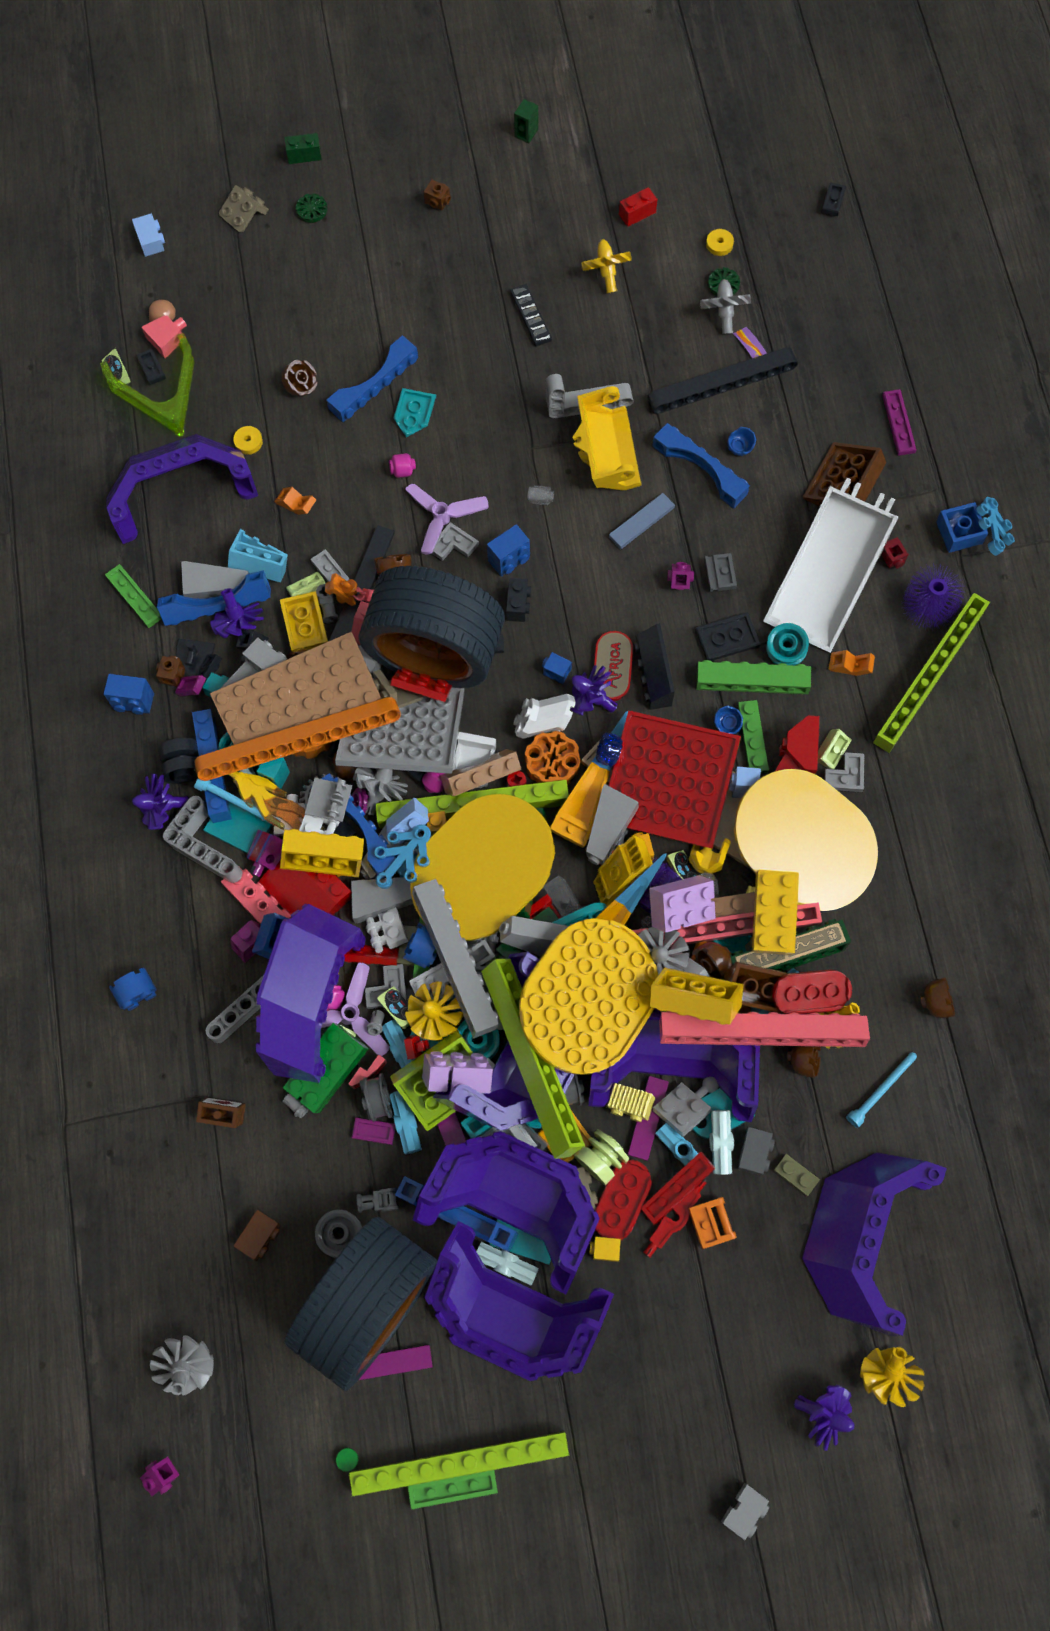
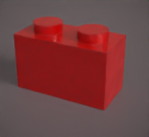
M648 187L620 201L619 216L627 227L656 213V196Z

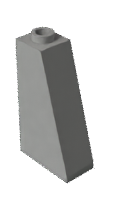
M183 561L181 562L184 597L195 599L220 596L221 591L224 589H234L249 572Z
M606 784L602 788L586 849L588 860L595 865H602L611 855L639 808V802Z
M405 877L392 878L393 883L391 887L381 889L376 884V879L351 881L354 923L364 922L369 917H378L379 914L395 907L400 909L413 904L410 883ZM387 878L380 880V882H386Z
M511 916L500 925V942L542 957L555 937L569 926Z

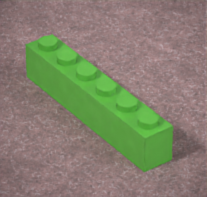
M704 660L698 662L696 690L808 694L811 688V666H805L804 664L791 666L784 663L768 665L764 662L750 664L748 662L731 663L729 661H722L717 663Z

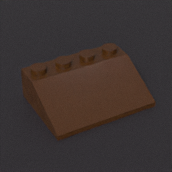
M833 442L806 490L803 499L821 506L830 486L841 490L845 480L849 478L851 479L850 485L845 493L851 495L854 486L860 483L861 486L855 498L865 502L886 464L882 449Z

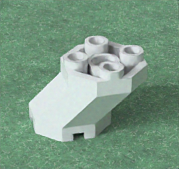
M564 694L540 701L526 698L522 704V712L520 715L517 714L514 720L516 736L527 738L543 732H560V730H565L573 713L570 711V707L575 706L574 696Z

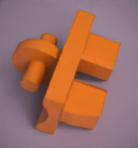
M337 573L332 574L331 581L325 584V592L329 595L335 593L337 601L341 604L347 602L351 606L356 605L353 595L357 593V582L353 579L346 581Z

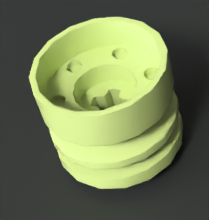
M597 1129L594 1135L599 1142L590 1137L589 1142L593 1149L591 1150L584 1146L575 1153L574 1157L595 1179L606 1186L615 1176L610 1166L613 1165L621 1169L622 1165L617 1158L626 1163L629 1157L617 1141Z

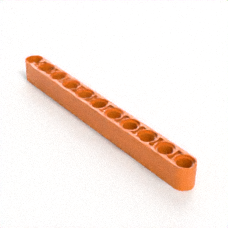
M387 697L207 753L195 759L197 776L202 781H208L393 723L400 719L401 712L396 700L392 697Z

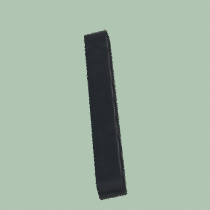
M786 347L657 389L648 395V400L654 413L660 414L791 371L797 367L798 361L792 349Z

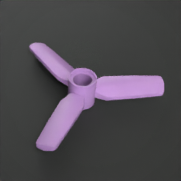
M410 484L406 487V491L421 506L433 513L434 519L428 527L421 553L425 555L433 552L443 526L449 523L450 517L457 518L488 509V500L485 496L454 502L447 506L444 502H437L415 484Z
M358 963L346 995V1005L343 1006L341 1011H327V1019L321 1028L330 1027L332 1023L338 1024L342 1022L346 1025L351 1024L353 1032L377 1055L382 1057L390 1049L389 1045L380 1035H370L367 1030L369 1022L359 1017V1008L357 1006L362 1001L369 966L364 963ZM351 1010L354 1013V1017L347 1018L344 1015V1011Z

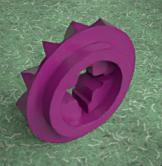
M358 787L352 793L354 799L352 803L356 807L359 805L366 814L367 804L369 803L367 801L368 795L366 794V789Z

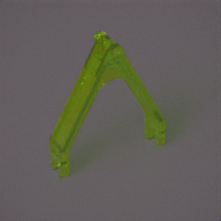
M184 333L177 335L180 341L179 346L184 354L178 391L172 399L166 402H153L115 378L107 361L99 363L109 388L114 394L175 432L176 436L181 437L184 435V424L194 368L192 350Z

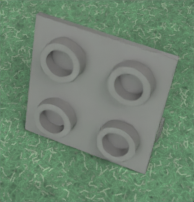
M314 778L305 814L343 822L352 785L345 784V781L341 779L333 782Z

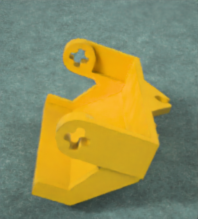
M610 386L577 396L582 423L573 436L574 441L577 439V443L575 442L574 446L580 449L578 454L581 460L590 466L596 488L628 490L642 486L626 406L615 409L602 406L617 401L620 398L619 389L615 386Z

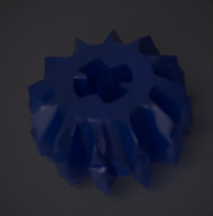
M613 733L602 735L596 751L597 762L606 766H613L617 763L623 747V741L620 736Z

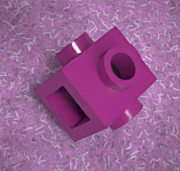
M685 562L672 564V568L668 570L667 581L671 582V588L676 590L690 589V582L694 580V571H691L690 565H687Z
M166 1457L160 1462L155 1460L145 1468L147 1472L140 1479L145 1490L152 1497L158 1492L162 1495L173 1487L171 1483L179 1474L170 1459Z

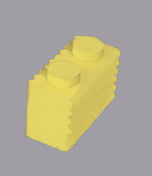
M614 1083L607 1107L614 1115L622 1117L623 1114L630 1115L631 1120L641 1122L643 1119L648 1121L655 1097L651 1093Z

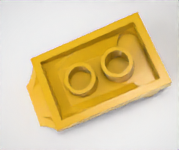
M316 591L280 599L292 651L299 648L312 649L328 642Z

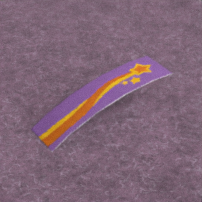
M747 327L733 333L752 358L767 354L760 342Z

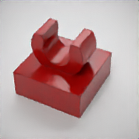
M411 1035L404 1039L407 1059H415L422 1055L425 1049L430 1048L428 1040L420 1041L418 1035Z

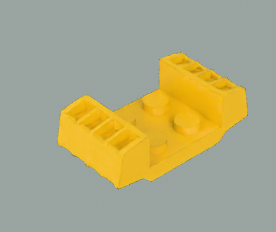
M633 835L624 844L619 845L598 869L599 874L593 883L601 903L609 906L636 876L640 877L653 864L644 839Z

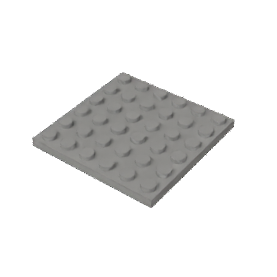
M451 688L446 702L423 696V700L399 708L401 712L399 720L340 739L335 759L336 765L452 774L464 699V688Z

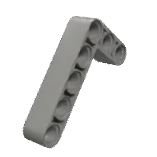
M552 374L546 378V403L549 416L551 418H561L579 415L580 409L577 396L610 386H615L619 389L620 398L615 402L602 406L609 409L630 406L634 402L630 385L628 383L565 392L561 375Z
M193 796L185 803L164 831V840L174 850L228 882L235 883L239 881L243 872L232 859L193 837L208 817L207 804L199 796Z
M264 975L208 1024L206 1035L213 1042L221 1043L261 1008V1005H257V993ZM246 1001H251L250 1008L243 1009V1004ZM230 1015H236L234 1022H227ZM221 1028V1033L217 1037H213L214 1029Z

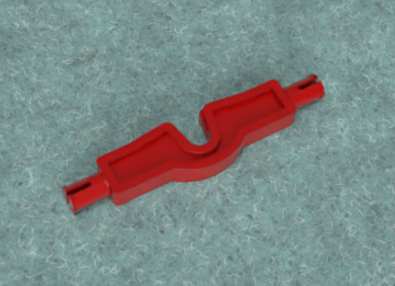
M705 1181L701 1185L699 1183L672 1209L679 1216L678 1221H673L667 1216L662 1219L658 1228L649 1239L651 1243L643 1251L645 1255L649 1252L647 1256L651 1258L657 1248L661 1249L673 1233L685 1226L689 1218L688 1208L693 1207L701 1197L700 1191L707 1184Z

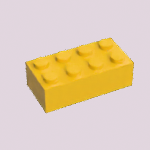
M284 830L280 869L359 877L364 839L356 836L344 837L337 834H320L315 831Z
M758 869L756 872L752 952L793 955L795 953L799 872Z
M664 967L652 983L650 1007L657 1008L660 1011L675 1012L682 1016L689 1015L700 1020H711L722 1025H730L742 1006L744 984Z

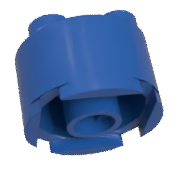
M419 922L415 927L417 928L416 933H412L404 952L406 954L403 956V959L425 968L433 964L437 954L434 953L435 947L425 924Z
M145 968L139 969L141 973L135 974L133 971L113 982L115 987L109 986L120 1009L133 1010L139 1006V1001L143 999L148 1001L156 996L155 991L157 989Z

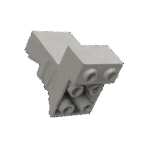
M257 637L242 653L245 663L221 688L283 662L287 657L282 652L273 650V646L268 641H262Z

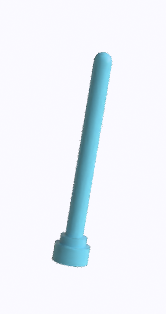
M198 778L194 785V788L200 791L208 790L275 826L281 824V820L271 814L267 815L268 817L264 819L257 807L211 784L210 780L202 781Z
M911 1052L859 1109L851 1111L846 1116V1119L854 1127L859 1128L864 1123V1115L914 1062L917 1055Z

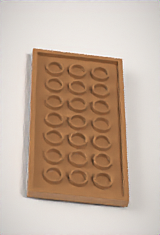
M352 631L210 693L234 745L382 699Z

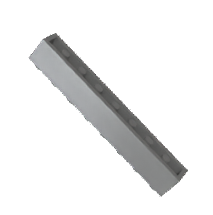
M436 879L414 886L412 895L473 1038L496 1030L499 1025L498 1022H500L499 1016L496 1011L492 1010L490 1005L492 1003L491 997L483 989V979L474 968L476 967L475 960L467 952V942L464 937L461 938L459 933L460 926L458 921L452 917L450 903L445 901L443 886L439 885Z

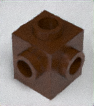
M431 180L424 190L425 203L439 210H443L450 203L449 187L443 183Z
M162 656L161 662L157 664L156 677L161 684L178 687L180 679L185 675V667L176 656Z

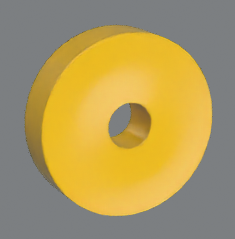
M716 229L709 233L706 247L710 253L716 256H724L731 252L734 238L729 231Z
M245 426L238 429L234 434L235 447L243 454L256 453L262 447L263 439L261 433L255 427Z

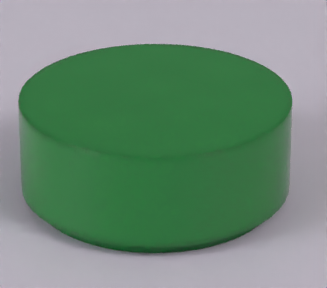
M351 1448L341 1450L336 1457L338 1468L345 1472L353 1470L359 1461L357 1452Z

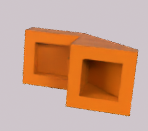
M293 487L283 488L274 502L301 515L308 514L316 499L312 495L302 496Z
M848 650L831 653L829 670L855 676L870 674L873 672L875 656L871 653L854 656Z

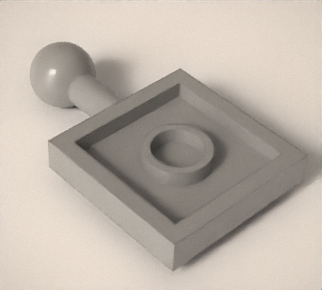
M714 1077L705 1078L702 1087L695 1093L683 1083H680L653 1107V1112L679 1135L684 1137L711 1113V1107L701 1098L707 1093L715 1092L718 1089L717 1080Z

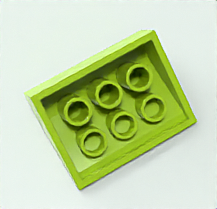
M458 1029L390 1076L393 1085L426 1131H429L456 1112V1110L434 1099L436 1091L427 1090L422 1079L424 1054L441 1052L443 1055H451L453 1052H458L465 1056H471L473 1051Z

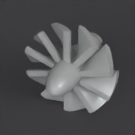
M723 279L718 286L717 298L701 300L700 306L701 309L718 307V314L722 319V334L733 333L732 316H734V305L750 304L751 296L750 294L733 296L728 280Z
M357 767L353 780L357 782L359 788H367L369 803L367 804L368 809L366 813L369 810V815H375L376 803L382 801L384 797L391 801L388 796L390 795L402 801L403 798L400 795L406 796L407 790L403 788L408 787V785L392 781L400 778L397 775L392 776V769L378 768L374 770L373 768Z
M650 927L638 935L649 947V953L654 964L657 965L658 975L664 969L662 965L665 968L685 971L667 962L670 961L685 968L688 965L689 952L669 956L670 954L689 950L682 936L667 950L680 935L679 932L676 930L666 932L664 946V932L659 929Z
M183 1335L182 1348H180V1340L166 1339L164 1342L174 1357L168 1355L163 1346L158 1347L153 1351L152 1355L163 1358L168 1363L161 1364L151 1360L150 1369L151 1371L165 1369L169 1372L152 1376V1380L156 1383L164 1384L171 1377L172 1382L163 1391L172 1392L175 1395H186L197 1387L201 1390L210 1376H212L214 1364L213 1355H210L206 1344L203 1341L198 1344L189 1336Z

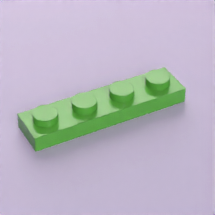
M120 564L105 574L106 578L148 628L162 619L158 609Z
M757 700L738 702V710L743 717V726L741 728L748 768H759L761 773H768L769 768Z
M495 1470L408 1486L411 1509L498 1493Z

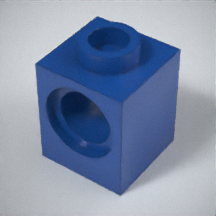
M552 652L549 658L546 657L543 661V675L563 684L572 669V662Z

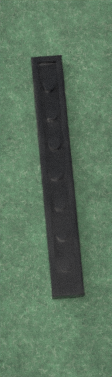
M377 525L355 578L357 587L372 589L378 575L374 559L382 556L385 558L395 534L394 530ZM355 599L356 605L353 606L345 602L329 641L352 631L354 616L361 601Z

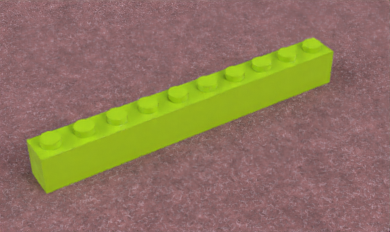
M973 593L873 742L875 745L888 753L891 752L987 609L989 601Z
M567 780L464 792L456 796L440 795L416 799L428 809V813L445 811L447 820L464 805L482 796L493 794L511 795L528 802L535 808H550L562 806L569 794ZM411 799L376 803L379 828L383 829L386 825V820Z
M495 959L481 971L553 1157L554 1159L570 1157L585 1146L554 1067L536 1054L524 1035L519 1014L522 987L511 959Z
M564 1431L356 1470L349 1473L352 1496L569 1456Z

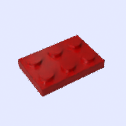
M407 668L398 669L392 678L391 686L446 702L452 685L448 684L445 680H434L426 674L418 675L412 673L413 671Z

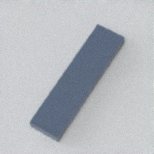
M662 493L610 533L609 538L620 549L624 548L673 510L675 504Z

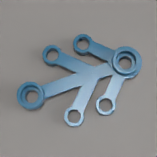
M986 497L976 510L980 516L989 514L988 518L984 517L979 520V526L983 530L991 526L993 541L988 543V548L993 555L997 556L1003 552L1005 544L1009 546L1015 542V539L1011 533H1005L1012 529V524L1008 519L1004 520L998 512L997 501L994 498Z
M417 825L413 828L412 832L397 833L396 831H391L388 833L387 839L391 844H396L403 840H411L407 846L393 848L379 846L375 849V855L378 859L399 855L385 872L377 875L376 884L381 889L391 887L393 883L392 876L405 860L407 870L404 875L405 879L409 883L417 880L413 850L417 846L419 847L420 854L417 858V863L421 867L429 865L430 859L427 856L426 843L431 838V831L426 825ZM424 831V835L418 837V832ZM392 835H397L395 840H390ZM384 850V854L379 856L378 851ZM422 858L427 859L425 864L420 863ZM410 873L414 874L413 879H408ZM382 877L387 878L386 882L381 883L380 879Z

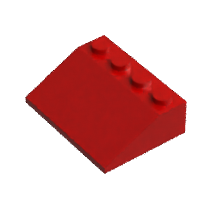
M281 859L274 870L268 869L258 881L290 915L296 910H302L304 904H310L334 915L352 899L351 890L336 875L280 869Z

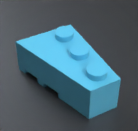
M240 529L229 550L228 567L246 570L249 574L264 570L267 579L281 582L286 572L288 555L269 544L266 546L260 543L257 537L251 538L245 534L244 530Z

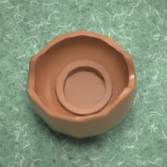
M156 300L149 307V320L151 322L164 315H167L171 320L175 318V308L168 300Z

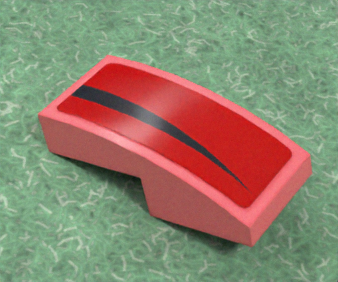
M378 1055L367 1071L360 1067L348 1083L353 1089L360 1087V1081L364 1077H367L368 1080L372 1079L386 1065V1060Z

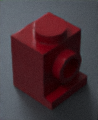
M896 537L886 542L880 555H882L889 568L895 566L898 569L905 564L909 554L899 538Z

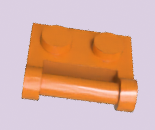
M723 1197L688 1208L701 1249L737 1238L736 1233L732 1231L725 1211ZM712 1207L717 1209L725 1233L723 1236H720L711 1210Z

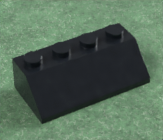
M659 623L639 633L636 642H634V651L639 655V659H637L638 669L642 670L643 674L640 676L641 685L646 688L644 699L646 704L649 703L650 710L671 707L675 693L661 625Z

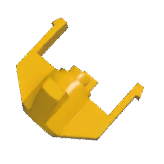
M725 838L719 853H715L711 848L707 847L699 851L700 846L693 845L689 857L690 863L697 872L709 875L720 871L731 841Z

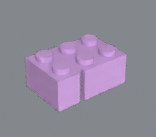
M698 875L650 888L652 927L666 933L680 929L681 926L688 927L716 919L715 902L711 900L714 898V881Z
M431 1052L430 1054H424L422 1079L428 1091L447 1092L448 1080H451V1090L454 1086L462 1084L471 1087L479 1093H490L493 1069L486 1057L479 1053L465 1056L458 1052H453L451 1055Z

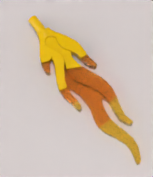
M243 772L228 774L234 779L233 782L237 785L240 796L249 808H253V799L260 814L266 821L284 830V823L275 818L278 817L289 824L292 829H300L302 823L299 818H304L305 809L296 802L278 797H286V791L277 787L269 779ZM266 790H269V791H271L272 793H274V794H276V795H278V796H275V795L269 793V792L266 791Z

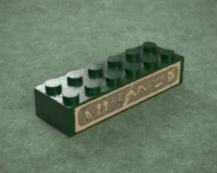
M836 919L825 922L824 926L817 927V925L807 928L806 932L800 934L796 931L795 953L793 955L752 952V947H750L749 951L743 952L739 950L731 954L732 966L735 962H741L783 972L843 952L851 943V939L843 920L836 921Z

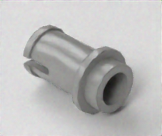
M380 1010L372 1012L371 1021L367 1024L368 1033L372 1036L379 1035L383 1029L382 1022L385 1015Z
M290 1093L283 1100V1103L294 1112L295 1117L302 1118L309 1110L299 1099L294 1098Z

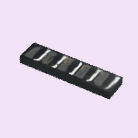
M527 284L512 288L511 295L535 346L551 342L552 337Z

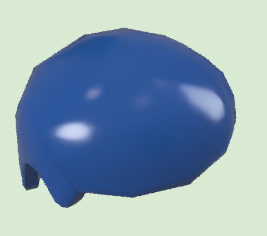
M739 427L733 431L727 440L729 450L737 456H744L750 453L756 443L755 433L746 427Z
M728 705L718 709L715 714L714 723L718 731L735 734L743 726V717L738 709Z

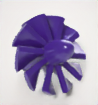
M224 589L221 591V596L226 604L225 612H217L214 620L210 623L215 635L219 634L223 638H227L230 634L241 636L242 629L256 628L255 625L248 622L264 620V617H256L263 613V609H254L259 605L258 602L243 608L244 606L236 602L232 589Z
M603 665L597 673V666H593L589 679L585 672L582 676L574 675L572 677V684L574 685L572 694L575 698V706H571L570 710L582 716L584 711H592L594 709L593 703L595 705L600 704L610 713L614 712L618 704L606 696V692L603 690L611 685V681L604 684L611 675V672L608 671L604 674L606 668Z
M152 774L151 783L149 778L145 777L148 793L141 788V794L135 796L132 802L144 814L142 822L148 826V829L157 830L162 829L163 823L169 818L165 812L166 810L182 808L189 799L187 796L173 797L167 794L169 784H166L163 790L164 775H160L158 779L157 774Z
M837 1384L836 1386L826 1387L827 1394L817 1398L816 1402L799 1395L794 1405L797 1410L810 1415L809 1421L814 1420L817 1422L808 1436L811 1439L817 1432L814 1446L819 1447L823 1441V1450L825 1451L828 1450L832 1435L834 1445L836 1446L838 1444V1431L850 1432L854 1430L855 1425L847 1416V1414L852 1412V1406L849 1402L851 1393Z

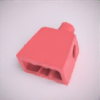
M164 315L142 326L145 338L166 358L183 342L184 338L181 330L187 325L181 317L173 322L167 315Z

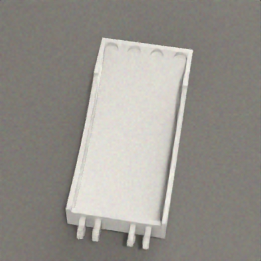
M849 478L845 480L841 490L830 486L764 619V622L774 627L783 623H793L802 627L808 635L809 643L830 653L898 520V516L889 513L895 501L894 498L888 501L884 511L879 508L885 494L880 493L874 506L855 498L860 489V483L854 486L851 495L846 494L845 491L849 487L851 480Z

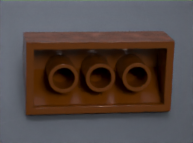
M735 962L724 975L723 980L744 984L742 1005L786 1014L775 1006L772 992L777 980L790 973Z

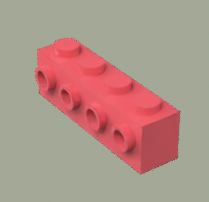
M246 868L242 870L243 874L239 881L235 883L228 882L225 879L221 881L223 886L260 925L263 916L266 914L277 913L286 918H291V915L285 909L281 911L277 907L279 903L272 895L268 897L264 893L266 889L259 882L255 884L251 880L253 876Z

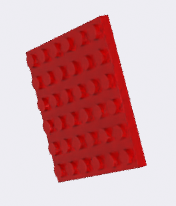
M628 710L609 783L611 788L639 802V808L627 829L713 849L741 736Z

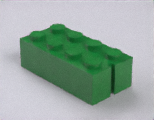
M332 1023L320 1039V1057L323 1060V1064L326 1065L325 1074L321 1077L320 1082L315 1083L290 1078L283 1089L294 1098L301 1099L300 1102L313 1113H320L369 1048L342 1026Z

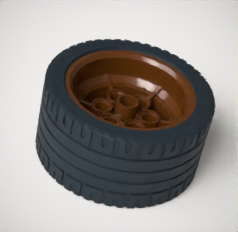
M399 566L385 570L379 575L358 639L361 647L372 659L393 672H397L398 669L407 668L412 670V673L418 675L426 674L434 680H445L448 684L452 685V688H469L478 686L487 678L505 621V615L500 604L489 593L465 579H461L456 575L453 576L450 573H444V571L428 569L427 567Z
M380 1217L371 1219L352 1238L315 1286L293 1321L286 1335L285 1345L297 1355H300L307 1363H310L317 1371H321V1374L343 1391H348L375 1361L411 1311L432 1277L437 1260L426 1251H423L418 1245L412 1243L410 1239L402 1235L394 1227L392 1228L390 1224Z

